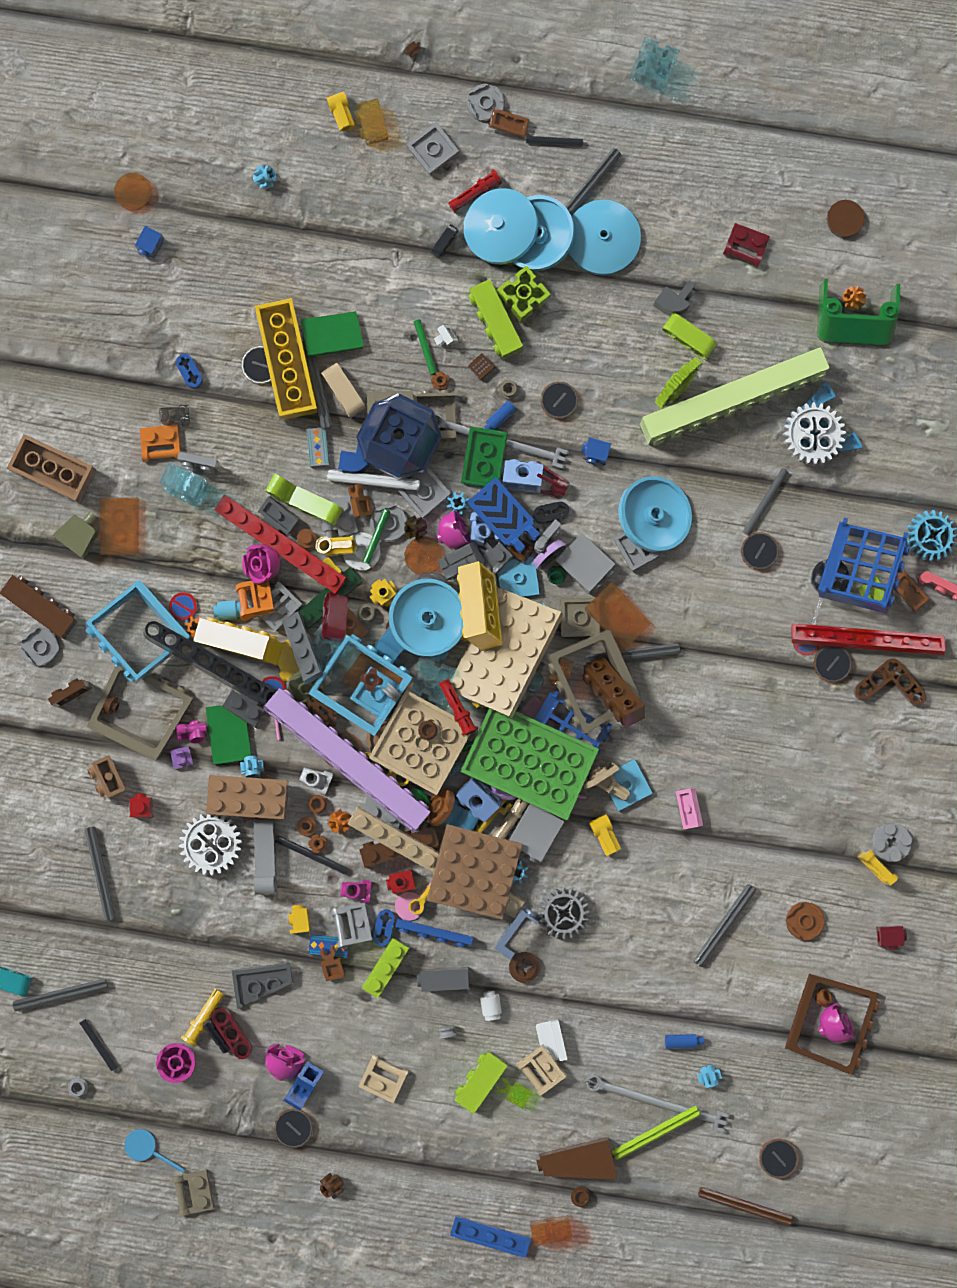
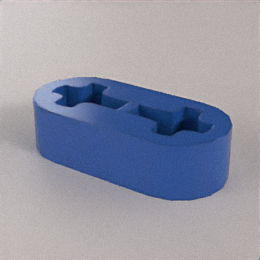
M188 354L178 356L176 365L185 383L191 389L199 388L203 383V379L193 359ZM183 359L186 361L190 360L188 362L189 370H186L184 365L180 366ZM190 373H193L195 378L199 377L198 379H196V384H194L193 382L189 383V381L191 380V377L189 375Z
M384 909L378 913L373 940L379 946H385L390 942L395 920L394 913L391 910ZM385 913H389L388 916L391 917V921H387L385 927L383 926V919H380V917L385 915ZM382 929H385L387 940L381 943L377 935H380Z

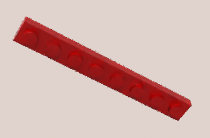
M224 494L215 507L214 511L262 544L273 548L278 555L333 593L338 594L348 579Z
M792 623L791 643L943 656L946 652L944 635Z

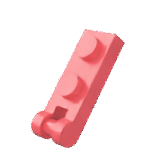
M924 572L918 576L919 584H929L935 587V591L944 595L947 593L953 596V600L957 601V585L930 572Z

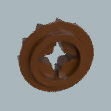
M529 952L515 954L509 963L511 976L520 983L533 981L540 971L538 959ZM522 959H524L526 965H533V967L527 969L526 976H524L523 970L516 969V967L522 965Z

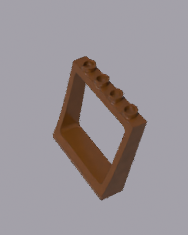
M809 973L785 1049L853 1075L854 1069H859L862 1057H859L861 1049L865 1050L868 1039L865 1038L866 1032H871L874 1020H871L872 1013H877L880 1002L877 1001L879 993ZM818 983L862 994L870 998L850 1064L847 1066L798 1046V1041Z

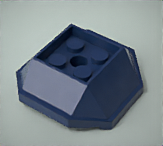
M399 393L372 405L356 439L365 463L397 479L425 473L442 440V436L434 411ZM398 431L404 434V437L399 440L393 436Z

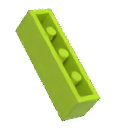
M488 279L470 288L468 299L472 306H476L478 310L476 315L480 323L484 322L486 326L484 331L488 339L492 338L495 344L493 346L495 354L497 356L500 355L502 360L522 351L523 345L491 280Z

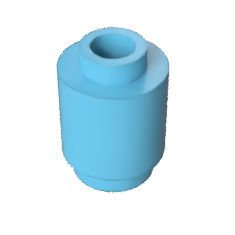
M235 600L217 602V606H213L214 617H218L219 621L234 620L240 617V602H235Z

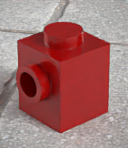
M135 794V798H130V817H153V798L147 797V794Z
M412 869L388 875L389 879H386L388 891L392 890L393 894L416 889Z

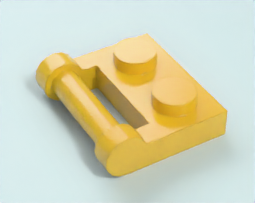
M871 849L868 852H862L858 858L884 885L891 886L897 881L898 877L894 873L892 874L874 856L875 853Z

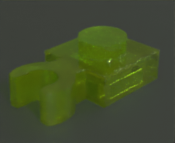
M502 1077L501 1081L506 1083V1087L501 1089L497 1086L496 1090L499 1093H508L506 1099L523 1109L533 1091L516 1081L512 1086L508 1079Z

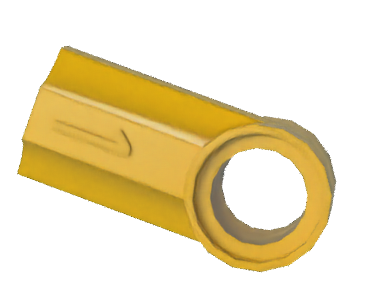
M344 91L326 97L339 131L347 132L354 128V121L350 114L349 104Z
M320 537L315 545L318 552L328 557L355 554L357 550L355 537ZM329 543L328 550L324 551V546Z
M606 814L589 822L606 856L621 849L612 831L614 830Z

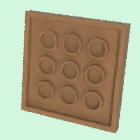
M447 824L427 901L503 919L522 843Z

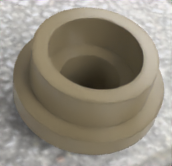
M506 380L501 383L499 392L503 398L512 399L518 393V386L514 381ZM507 387H511L512 392L507 393L505 389Z
M363 604L359 607L357 615L360 621L370 623L375 620L377 612L371 604ZM369 610L371 615L365 617L364 611Z

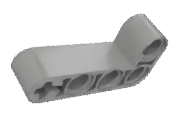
M254 819L256 877H254L255 895L277 894L274 819Z

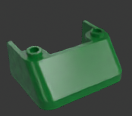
M824 279L819 286L817 336L819 340L825 343L871 346L889 345L894 338L899 315L901 284H896L891 290L890 302H886L881 306L879 316L842 314L840 301L835 298H827L828 279Z

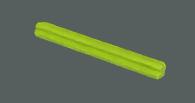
M693 1106L612 1150L614 1158L620 1160L700 1116L699 1109Z

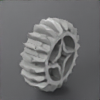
M565 887L561 888L562 893H559L558 889L554 888L555 895L548 891L547 894L550 898L547 900L545 897H542L546 904H539V907L544 909V911L538 912V915H544V918L539 919V923L546 922L542 927L543 930L550 927L551 929L548 931V934L551 935L555 931V938L557 939L560 933H562L563 940L566 939V933H569L570 938H574L573 931L579 935L581 933L577 928L579 926L582 929L586 928L585 925L581 924L582 921L589 922L588 918H584V914H590V911H584V908L588 907L589 904L585 903L582 905L581 902L585 900V897L582 896L578 899L579 891L572 895L573 888H569L568 893H565ZM559 897L570 898V900L563 906H559L553 902L555 899ZM575 902L580 910L579 919L571 914V908ZM549 906L557 913L553 924L548 919ZM555 907H558L562 910L567 908L569 910L567 913H569V916L572 917V919L563 916L559 920L560 913H558L559 910H557ZM564 920H569L575 924L568 929L557 928Z

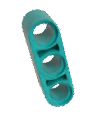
M0 966V989L26 997L33 977Z

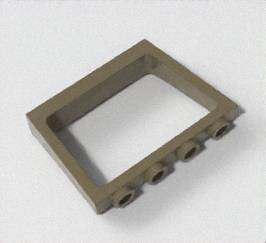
M605 630L547 655L550 661L548 668L552 675L556 674L558 679L556 686L560 693L564 692L567 698L564 700V703L568 710L572 709L574 714L572 721L576 728L580 727L583 734L611 719L614 715L609 710L593 721L585 722L559 665L558 659L560 657L601 641L613 669L635 695L642 700L610 630Z
M127 660V664L136 674L142 671L137 668V663ZM115 666L87 728L156 761L162 756L177 730L176 725L181 723L195 696L188 693L189 689L179 685L175 687L171 685L172 681L168 678L161 677L159 679L155 677V672L153 671L142 679L183 700L181 708L157 746L102 718L104 712L103 704L106 698L111 696L123 670L120 666Z

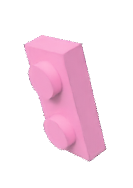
M690 788L676 791L683 829L703 826L696 789Z

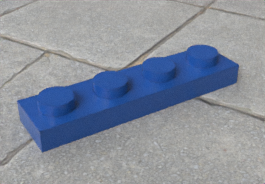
M399 918L395 926L399 927L400 932L410 934V931L418 932V936L429 938V935L437 937V941L448 943V940L456 941L455 945L466 948L467 944L471 945L473 936Z
M457 1215L455 1216L450 1233L452 1237L526 1258L531 1237Z

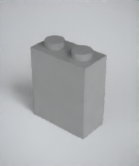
M583 533L555 561L588 594L591 591L595 593L602 585L600 581L604 577L608 579L615 571L613 569L615 563Z
M529 804L509 840L522 843L521 851L527 854V859L534 863L537 860L541 862L564 821L543 809Z

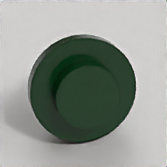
M553 566L548 570L547 576L551 583L561 584L565 581L567 574L563 568Z

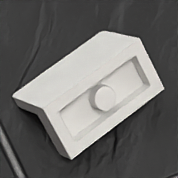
M558 1019L536 1024L540 1046L544 1044L555 1060H567Z

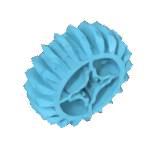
M932 510L930 515L928 511H924L923 516L919 513L916 515L917 519L913 518L911 520L913 525L907 526V529L912 531L907 532L909 533L908 537H911V539L907 540V544H913L910 547V551L916 549L917 551L914 554L916 557L920 553L922 554L921 560H925L928 556L929 562H932L934 557L936 561H939L941 556L943 558L948 557L947 552L952 553L953 549L951 547L957 545L953 541L957 539V535H953L957 528H951L954 521L948 523L949 516L947 515L942 518L943 512L941 511L937 516L935 510ZM926 521L936 522L939 525H941V527L934 528L931 526V524H928ZM920 525L922 526L921 530L923 531V538L921 540L918 539V529ZM945 531L946 541L944 546H942L940 536ZM939 532L932 539L925 540L931 533ZM926 543L931 544L933 548L936 547L937 551L928 550L922 545Z

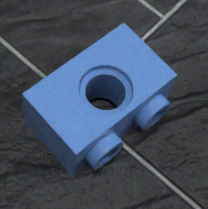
M471 778L456 795L458 801L463 806H467L476 819H481L483 822L503 802L483 782L475 778ZM474 797H480L483 802H475Z

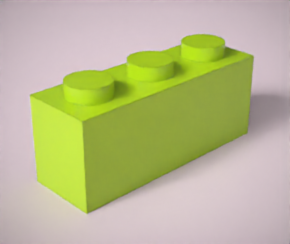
M393 937L362 986V989L379 998L410 947Z
M489 1050L486 1054L482 1052L476 1061L479 1063L475 1070L470 1069L465 1077L467 1081L464 1086L460 1084L454 1092V1095H456L455 1101L472 1114H475L508 1066L506 1062Z

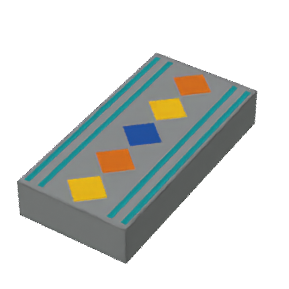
M321 428L306 429L310 468L329 466L326 430Z

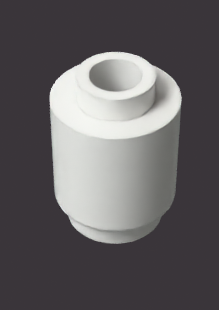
M495 991L483 992L480 1001L485 1020L500 1019L502 1010L499 994H495Z

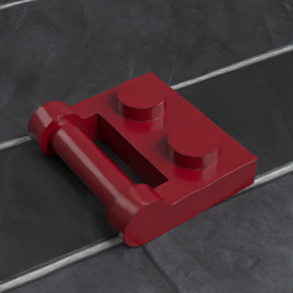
M735 223L723 255L737 257L752 263L753 266L758 268L770 236ZM734 244L742 248L748 249L750 251L757 253V255L753 256L740 250L732 248V245Z

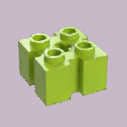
M527 265L515 274L513 283L508 280L497 289V294L506 306L508 304L512 305L511 312L520 323L533 314L534 306L539 309L550 300L551 296L542 283L536 284V276ZM520 293H527V297H521Z

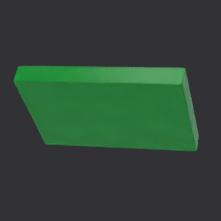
M356 311L300 319L307 357L359 350L364 347Z
M470 426L461 483L485 487L495 477L500 481L508 432Z
M222 705L206 707L213 765L243 761L245 757L252 756L247 723L221 707Z

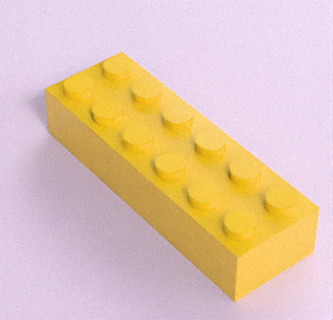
M292 298L255 306L280 421L317 413Z

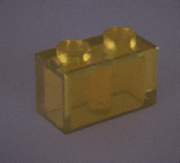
M378 98L357 103V110L354 111L356 121L361 122L362 128L359 129L361 140L365 139L366 145L388 140V133Z

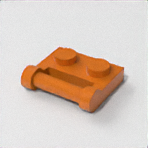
M178 424L140 428L143 462L170 457L178 459L179 452H181ZM174 445V450L148 451L150 447Z
M247 581L236 585V592L239 594L241 605V620L247 621L252 617L275 612L270 581L263 583ZM248 590H251L254 608L250 609L246 595Z

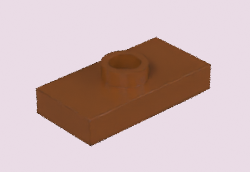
M493 108L488 127L525 138L530 119Z
M905 570L898 575L897 579H900L896 592L916 612L930 599Z
M347 606L346 635L351 636L353 634L363 639L370 632Z

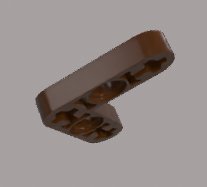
M894 658L885 661L859 682L853 690L857 699L866 700L891 680L911 705L919 706L926 701L925 691L901 662ZM889 663H890V664H894V663H895V664H896L895 670H896L898 673L902 671L903 674L899 675V676L895 679L893 676H895V675H897V674H896L893 670H892V671H889V670H888V668L890 667V666H889ZM875 674H880L883 678L880 685L875 684L872 680ZM901 677L909 679L910 684L908 687L904 688L900 685ZM870 684L875 688L874 690L872 688L866 690V696L864 694L859 695V687L864 688ZM913 685L915 686L913 692L915 694H921V696L919 697L921 700L920 702L918 700H913L914 695L912 692H909L908 694L906 693V691L911 689Z

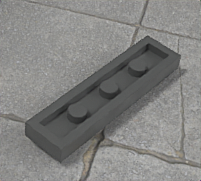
M296 612L282 620L302 679L308 684L321 677L323 672L302 614Z

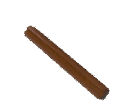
M700 1187L698 1192L700 1198L790 1226L793 1220L790 1214L706 1187Z

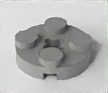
M887 823L878 827L873 833V850L884 861L897 862L905 858L911 849L912 838L908 831L899 824ZM894 837L896 839V846L888 847L887 839Z

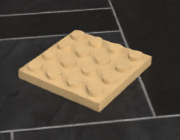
M406 690L369 759L437 795L470 735L462 736V730L458 722L454 721L453 715ZM424 721H432L437 726V735L432 740H424L418 733V728Z

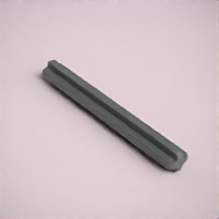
M616 148L609 152L565 206L571 216L620 157L621 153Z
M303 340V350L321 429L328 430L332 427L316 356L307 357Z
M676 643L621 650L620 653L623 660L628 661L679 654L680 646ZM606 652L585 656L586 664L601 657H604L608 663L611 662Z
M96 827L85 828V834L105 921L115 920L116 915Z
M746 885L693 961L698 966L702 967L754 895L756 889L752 885Z
M101 979L16 1000L12 1003L14 1011H20L108 988V982L106 979Z

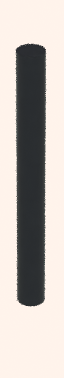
M280 835L276 838V843L344 875L348 870L347 867L318 853H314Z

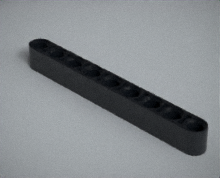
M148 622L144 628V637L151 643L262 706H265L268 702L266 698L268 694L274 695L278 691L159 622ZM148 628H156L158 634L150 635L148 633ZM172 637L175 640V644H166L165 638ZM187 646L191 648L192 654H184L182 647ZM199 657H207L209 663L206 665L201 664ZM216 666H223L225 674L217 673ZM234 675L242 678L241 684H236L233 681ZM250 685H256L259 688V693H252Z

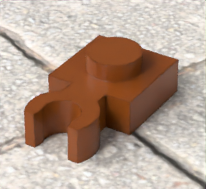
M334 945L330 947L331 953H326L324 947L320 951L321 957L325 959L321 961V966L326 981L345 977L341 957H334L336 952Z

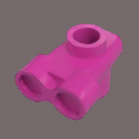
M192 721L189 725H176L178 741L190 738L192 744H199L206 740L207 731L205 723Z
M371 880L341 882L340 896L369 904ZM349 886L353 888V892L351 894L347 893V888Z

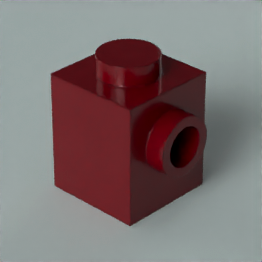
M901 925L876 926L877 946L887 947V950H899V946H904V941H907L906 929H903Z

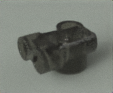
M179 404V407L160 408V422L165 426L175 423L179 424L180 427H189V405Z

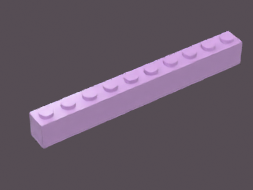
M279 688L265 704L264 710L414 833L430 813L427 810L429 807L422 801H416L413 798L414 795L408 789L404 788L403 790L399 787L398 781L392 776L387 777L382 773L383 769L379 765L371 764L363 752L354 750L351 742L347 739L342 740L337 736L338 732L334 728L326 727L318 715L309 713L306 705L293 700V695L290 692Z

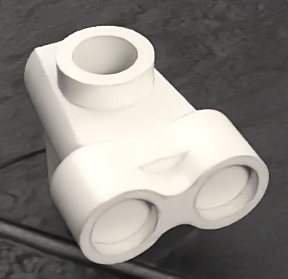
M304 767L299 781L317 789L316 792L325 795L333 773L328 771L319 772ZM313 774V780H307V775Z

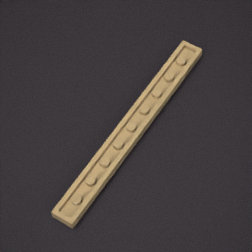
M357 806L348 821L349 826L434 873L439 855L438 851ZM510 892L504 913L515 918L525 903L524 900Z

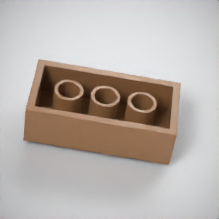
M23 434L7 466V469L79 504L96 472L93 466Z
M209 775L206 814L286 820L289 781Z

